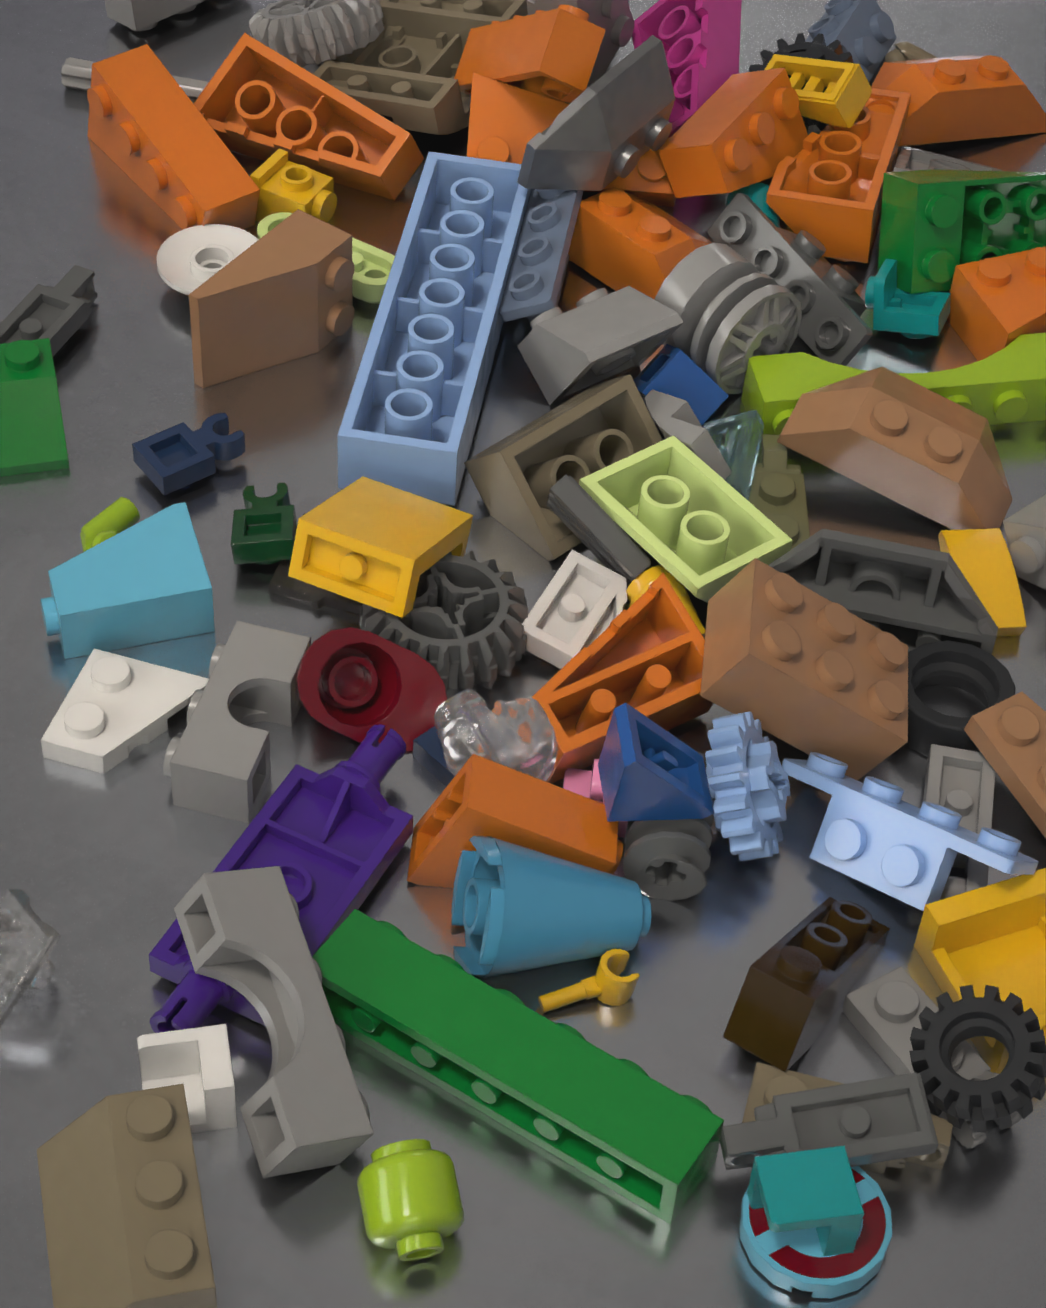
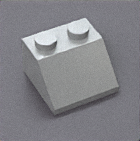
M630 286L608 294L605 288H601L581 298L576 303L577 308L562 313L560 307H555L534 318L530 322L532 330L517 347L548 404L552 405L591 386L639 367L684 322L678 312Z

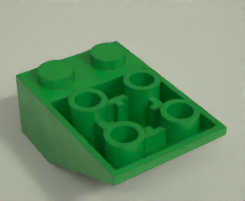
M930 169L884 173L878 271L885 259L897 260V288L910 294L947 291L951 289L956 265L1046 246V172Z

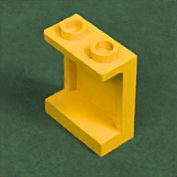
M362 476L298 519L288 576L403 618L413 610L420 575L449 552L454 556L463 557L465 555L473 515Z
M1046 868L1036 870L1034 875H1020L925 904L914 947L941 992H948L953 1002L962 1000L961 986L973 985L975 997H984L986 985L999 987L1002 1001H1005L1011 992L1022 999L1024 1012L1032 1008L1038 1017L1040 1030L1043 1029L1046 1041ZM977 1036L970 1038L982 1059L991 1068L990 1072L1000 1074L1009 1058L1006 1047L992 1037Z

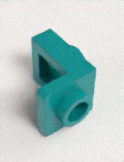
M885 259L876 276H870L868 279L865 305L867 309H873V330L900 332L904 337L911 339H923L931 335L939 336L950 314L951 293L932 291L910 294L897 288V260Z

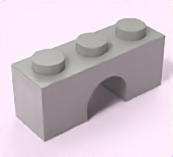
M237 621L226 645L217 644L210 661L208 683L204 691L197 689L191 697L187 710V727L181 738L173 737L166 750L163 772L165 776L171 777L174 806L250 823L271 775L269 731L246 725L266 721L292 727L302 704L298 693L297 674L301 659L311 646V637Z

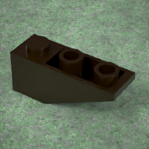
M829 897L750 966L723 1038L786 1072L814 1044L845 999V996L850 992L886 940L890 928L872 919V915L864 907L850 901H837Z

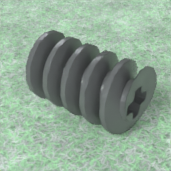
M700 753L703 756L706 769V757L703 753ZM713 814L704 819L628 821L625 844L626 852L623 864V872L626 878L635 881L639 885L641 893L653 899L673 901L687 899L700 893L707 885L704 872L709 868L711 853L708 848L711 846L712 830L710 827L713 823Z

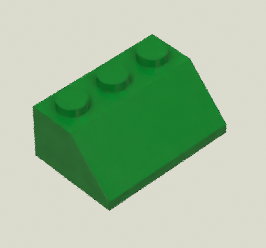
M49 338L17 340L11 343L0 344V477L69 468L57 378Z

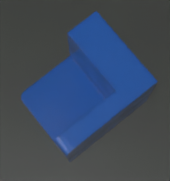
M666 344L634 379V383L644 401L645 396L652 389L686 400L701 426L729 397L681 349Z

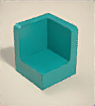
M845 1145L754 1157L747 1195L752 1209L764 1208L771 1231L785 1232L816 1228L823 1256L854 1252L864 1211Z

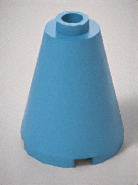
M490 836L471 837L469 841L476 848V851L463 850L459 858L453 888L451 920L452 925L464 926L466 947L453 946L456 962L463 967L465 972L478 979L599 957L611 949L631 951L637 945L639 937H646L651 925L650 900L647 896L641 894L639 885L635 881Z

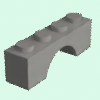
M280 866L204 873L174 907V911L195 973L217 979L241 993L259 1013L269 1034L272 1048V1064L268 1079L240 1108L262 1177L268 1178L338 1165L369 1139L374 1132L370 1123L367 1100L358 1089L345 1052L344 1035L340 1027L335 1024L322 987L321 970L316 960L312 958L303 934L296 900L288 891Z

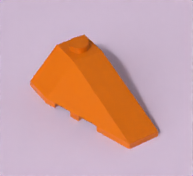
M871 88V95L851 128L828 124L819 134L811 132L803 140V149L795 157L787 155L778 163L767 192L766 203L795 234L804 230L817 238L826 248V252L822 256L834 258L841 262H869L881 219L884 173L893 172L910 105L911 93Z

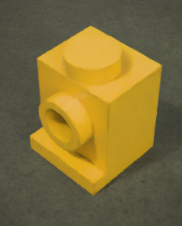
M279 148L250 175L251 179L260 189L256 221L260 222L266 216L274 213H294L299 209L327 223L335 212L337 196L334 193V178L314 171L307 166L288 161V151Z

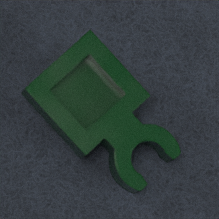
M285 482L278 483L277 492L269 497H257L254 485L246 486L243 490L245 509L234 510L231 549L234 564L256 563L270 565L281 560H290L298 524L295 505L290 503L287 484Z

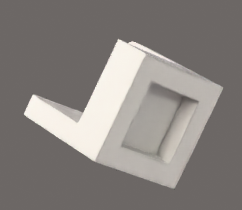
M226 1024L145 1034L137 1038L142 1089L146 1090L184 1083L191 1133L237 1127L235 1086Z

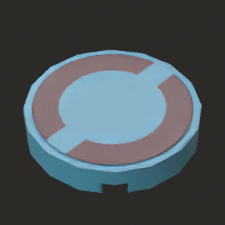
M859 1166L851 1167L864 1216L853 1253L823 1256L816 1228L785 1232L771 1231L764 1208L752 1209L750 1207L747 1188L741 1203L740 1240L751 1264L773 1285L792 1292L793 1287L801 1291H810L813 1298L832 1299L859 1290L879 1272L892 1239L891 1208L879 1184Z

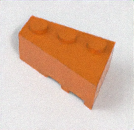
M786 68L732 74L658 150L675 198L730 193L772 178L780 161L787 155L795 157L803 149V140L808 136L799 109L798 95L791 86Z
M664 573L650 584L648 590L636 602L614 618L609 627L587 648L584 647L530 698L514 732L543 781L552 784L563 779L565 771L569 768L584 769L593 765L594 759L600 758L614 708L624 703L629 704L666 731L707 713L714 704L700 696L705 639Z

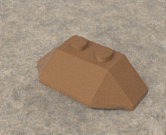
M879 367L802 394L777 440L778 443L951 530L1000 528L1013 500L988 419L885 367Z

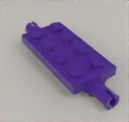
M381 724L374 725L368 730L366 737L348 761H341L332 769L318 774L296 764L213 871L222 872L280 866L288 891L295 898L298 905L299 922L311 956L319 950L354 909H359L413 833V815L389 805L381 794L380 784L406 752V744L403 738L393 729L388 731L381 743L378 742L385 732V726ZM176 918L149 953L150 971L178 984L162 1007L150 1018L149 1023L155 1033L202 1027L217 1005H222L265 1026L259 1013L241 993L217 979L195 973Z

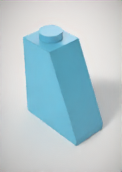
M186 502L173 504L49 570L51 597L40 599L47 636L59 634L65 659L91 655L94 648L108 652L215 632L212 586Z

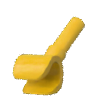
M622 949L606 951L601 956L594 976L582 979L579 983L538 996L542 1012L546 1013L584 999L589 1000L595 997L602 1003L610 1006L625 1004L632 996L640 976L638 973L626 977L618 976L625 970L630 954Z

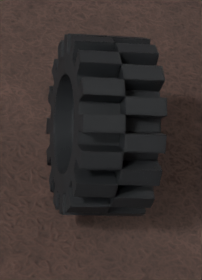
M973 985L961 986L962 1000L953 1002L948 992H945L936 997L939 1008L936 1013L927 1006L920 1013L919 1020L922 1028L913 1027L910 1036L913 1051L909 1052L913 1071L920 1073L929 1109L936 1116H939L944 1111L948 1122L961 1129L964 1119L971 1120L974 1132H987L986 1121L997 1119L1000 1130L1012 1126L1010 1114L1017 1111L1025 1119L1033 1112L1031 1099L1035 1097L1042 1100L1046 1092V1041L1043 1029L1040 1030L1038 1017L1032 1008L1024 1012L1022 999L1010 992L1007 999L1002 1001L999 987L986 985L984 997H975ZM977 1036L997 1039L1006 1047L1009 1053L1008 1062L999 1075L983 1081L965 1079L957 1074L951 1066V1057L955 1048L964 1040Z

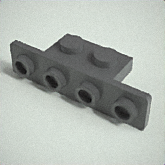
M737 193L709 228L708 235L715 243L727 244L750 261L759 273L769 275L778 285L784 286L791 291L801 302L802 319L798 335L820 359L847 366L872 336V330L860 318L867 308L865 301L855 291L859 286L858 282L840 266L835 264L831 266L822 256L826 252V248L813 235L804 230L795 234L776 227L748 195Z

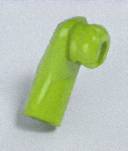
M120 497L86 523L80 533L83 552L136 524L140 519L136 506L129 499Z

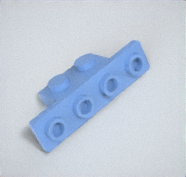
M810 752L808 760L783 759L782 768L789 776L832 795L809 858L921 911H924L925 904L940 900L957 852L1007 874L1034 875L1039 861L1018 852L1022 842L1008 834L986 827L981 828L980 834L959 826L962 815L926 801H923L921 808H918L901 800L904 793L902 788L870 776L865 777L864 783L845 775L848 768L846 763L830 756Z

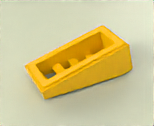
M774 54L765 70L786 68L787 74L791 75L789 79L791 86L798 95L799 109L802 116L837 127L851 128L872 92L860 64ZM806 80H807L808 82L806 83V85H805V87L803 88V90H801L802 87H803V85L805 84V82H806Z

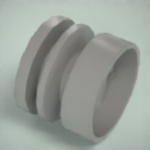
M712 242L699 247L683 258L665 278L654 299L678 312L684 322L662 345L669 344L681 349L719 387L729 394L742 393L749 358L789 352L797 337L802 319L801 302L791 291L784 286L778 285L769 275L759 273L750 261L727 244Z

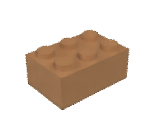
M755 558L708 600L700 696L733 714L752 712L753 719L760 720L762 730L810 755V752H816L846 763L848 768L845 775L858 781L908 742V645L899 641L893 634L882 631L850 613L842 605L831 602L808 589L790 575L779 572Z

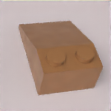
M298 209L189 294L194 384L206 388L318 353L337 336L345 334L353 322L355 313L352 306V278L354 274L352 235Z

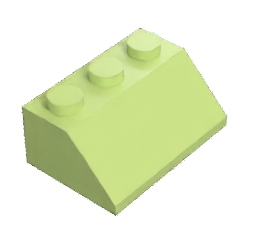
M674 435L579 479V485L616 524L695 597L707 603L712 596L755 558L769 565L790 551L793 540Z

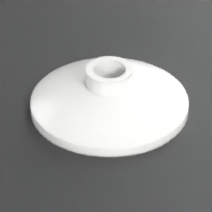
M205 224L204 226L189 227L173 234L160 246L156 259L157 270L162 280L168 286L180 293L189 295L259 239L243 229L229 225Z

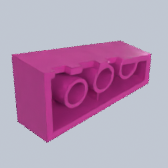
M659 0L634 21L632 33L634 49L652 35L660 39L664 46L675 95L674 105L669 118V122L672 123V130L668 137H671L732 74H739L742 0Z

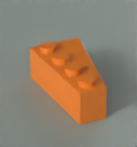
M565 4L559 5L557 9L548 11L536 10L535 14L527 16L515 15L513 19L506 21H492L489 25L470 29L454 79H458L460 91L470 96L473 73L564 103H571L587 88L606 30L589 22L590 15L587 12Z
M245 32L194 102L196 108L230 151L266 161L280 148L288 151V161L307 166L314 171L333 177L335 183L395 201L424 160L411 133Z
M473 73L467 157L522 164L527 143L537 133H542L552 125L557 115L569 104ZM651 149L640 157L637 165L627 177L621 178L618 176L601 191L584 190L581 199H587L615 187L645 198L656 206L674 207L676 201L658 150L652 151Z

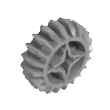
M280 0L269 3L266 8L259 9L249 20L250 36L301 67L314 63L318 65L326 60H335L344 54H352L353 50L366 47L369 42L375 41L384 30L382 21L384 15L379 0Z

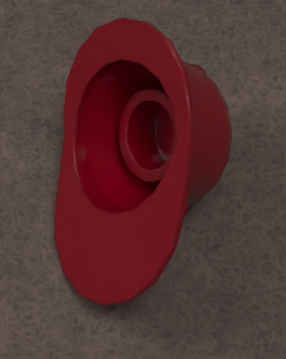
M346 627L330 630L313 641L301 659L297 674L299 698L308 714L325 727L360 743L364 740L372 726L381 724L385 726V732L379 738V743L382 742L388 731L393 729L403 738L406 744V752L413 751V740L442 722L448 705L445 684L433 665L406 648L370 631Z

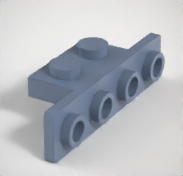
M830 0L824 6L825 13L821 19L809 28L808 32L810 35L806 42H812L819 33L824 35L826 46L835 40L840 41L843 53H851L853 63L860 64L869 82L897 38L894 33L893 22L889 15L881 10L876 0Z
M531 189L499 308L504 321L527 317L529 322H531L545 311L558 307L570 258L568 252L584 190Z

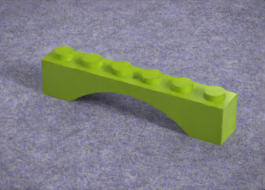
M1046 332L1021 334L1002 350L983 360L958 368L929 373H897L987 418L989 425L1046 420ZM804 352L760 355L749 358L741 400L757 445H761L762 434H781L802 394L859 375L868 370H860L828 362Z

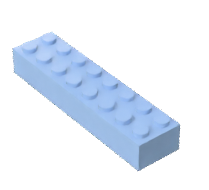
M428 152L337 435L338 488L344 489L364 476L441 504L455 506L465 469L464 462L468 458L504 323L499 308L531 189H526L517 183L522 164Z

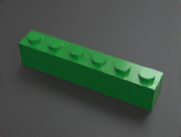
M354 909L312 956L321 970L322 987L335 1024L342 1030L670 1225L716 1161L724 1119L713 1114L702 1101L690 1095L678 1094L650 1078L636 1063L627 1059H617L587 1042L583 1035L575 1028L563 1023L556 1024L526 1007L512 992L502 988L495 989L465 972L463 967L451 957L443 954L436 955L409 940L393 924L386 921H376L361 911Z

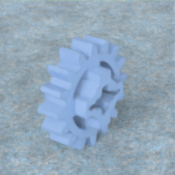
M750 711L714 718L712 720L713 729L708 730L707 733L712 750L706 751L705 757L707 764L706 774L714 810L715 829L721 832L723 838H729L730 852L732 855L738 854L740 861L772 857L773 854L779 853L778 842L783 841V833L779 822L787 820L786 800L787 796H791L788 774L784 772L780 763L776 743L773 740L769 741L768 736L762 737L761 722L759 719L754 720L753 714Z

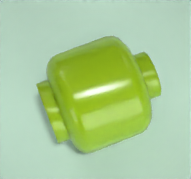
M425 1139L398 1141L374 1150L371 1154L372 1163L364 1167L357 1178L365 1230L369 1240L378 1247L397 1249L398 1258L401 1261L420 1260L443 1252L444 1245L442 1239L456 1232L464 1222V1210L455 1166L450 1156L445 1152L432 1149L430 1141Z

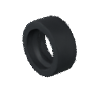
M947 640L925 643L909 651L908 742L906 744L911 749L927 757L931 744L980 752L964 731L972 716L960 718L941 714L929 708L916 696L915 692L926 686L946 685L958 687L974 695L987 709L1015 695L1016 687L1008 669L992 654L972 644Z

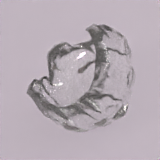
M467 689L453 695L436 709L433 716L434 724L443 747L447 770L454 777L472 754L543 781H547L552 774L558 756L556 733L541 704L534 698L519 697L513 701L498 700L494 702L493 709L490 710L485 700L477 692Z

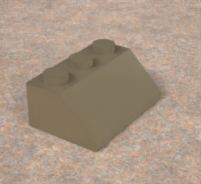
M631 374L591 386L465 461L464 464L490 515L541 556L550 561L555 560L581 543L580 539L546 505L549 500L550 488L565 475L571 476L579 484V479L662 441V437Z
M184 1083L108 1095L37 1149L54 1308H217L216 1287Z

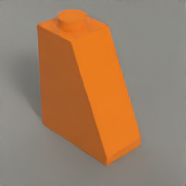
M472 754L413 828L407 881L419 886L454 888L456 871L462 851H476V848L469 841L473 836H490L614 874L623 853V843L618 839L619 821L607 822L605 804Z

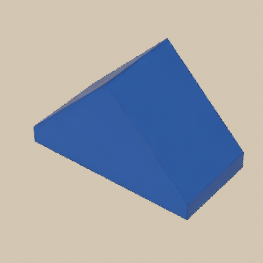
M624 703L614 708L598 761L607 822L704 819L714 814L703 756L629 704Z

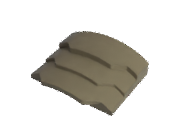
M380 0L384 15L382 17L384 30L373 42H369L366 47L353 50L352 54H344L335 60L324 61L313 74L376 113L392 117L393 123L405 130L436 135H448L458 132L469 125L471 96L460 91L458 79H454L470 29L489 25L492 21L510 20L515 15L527 16V0Z

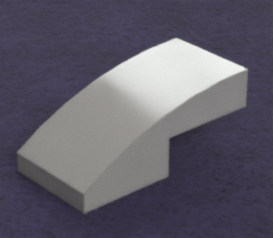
M653 389L645 396L647 408L665 439L674 435L724 480L732 473L708 430L701 426L686 400Z

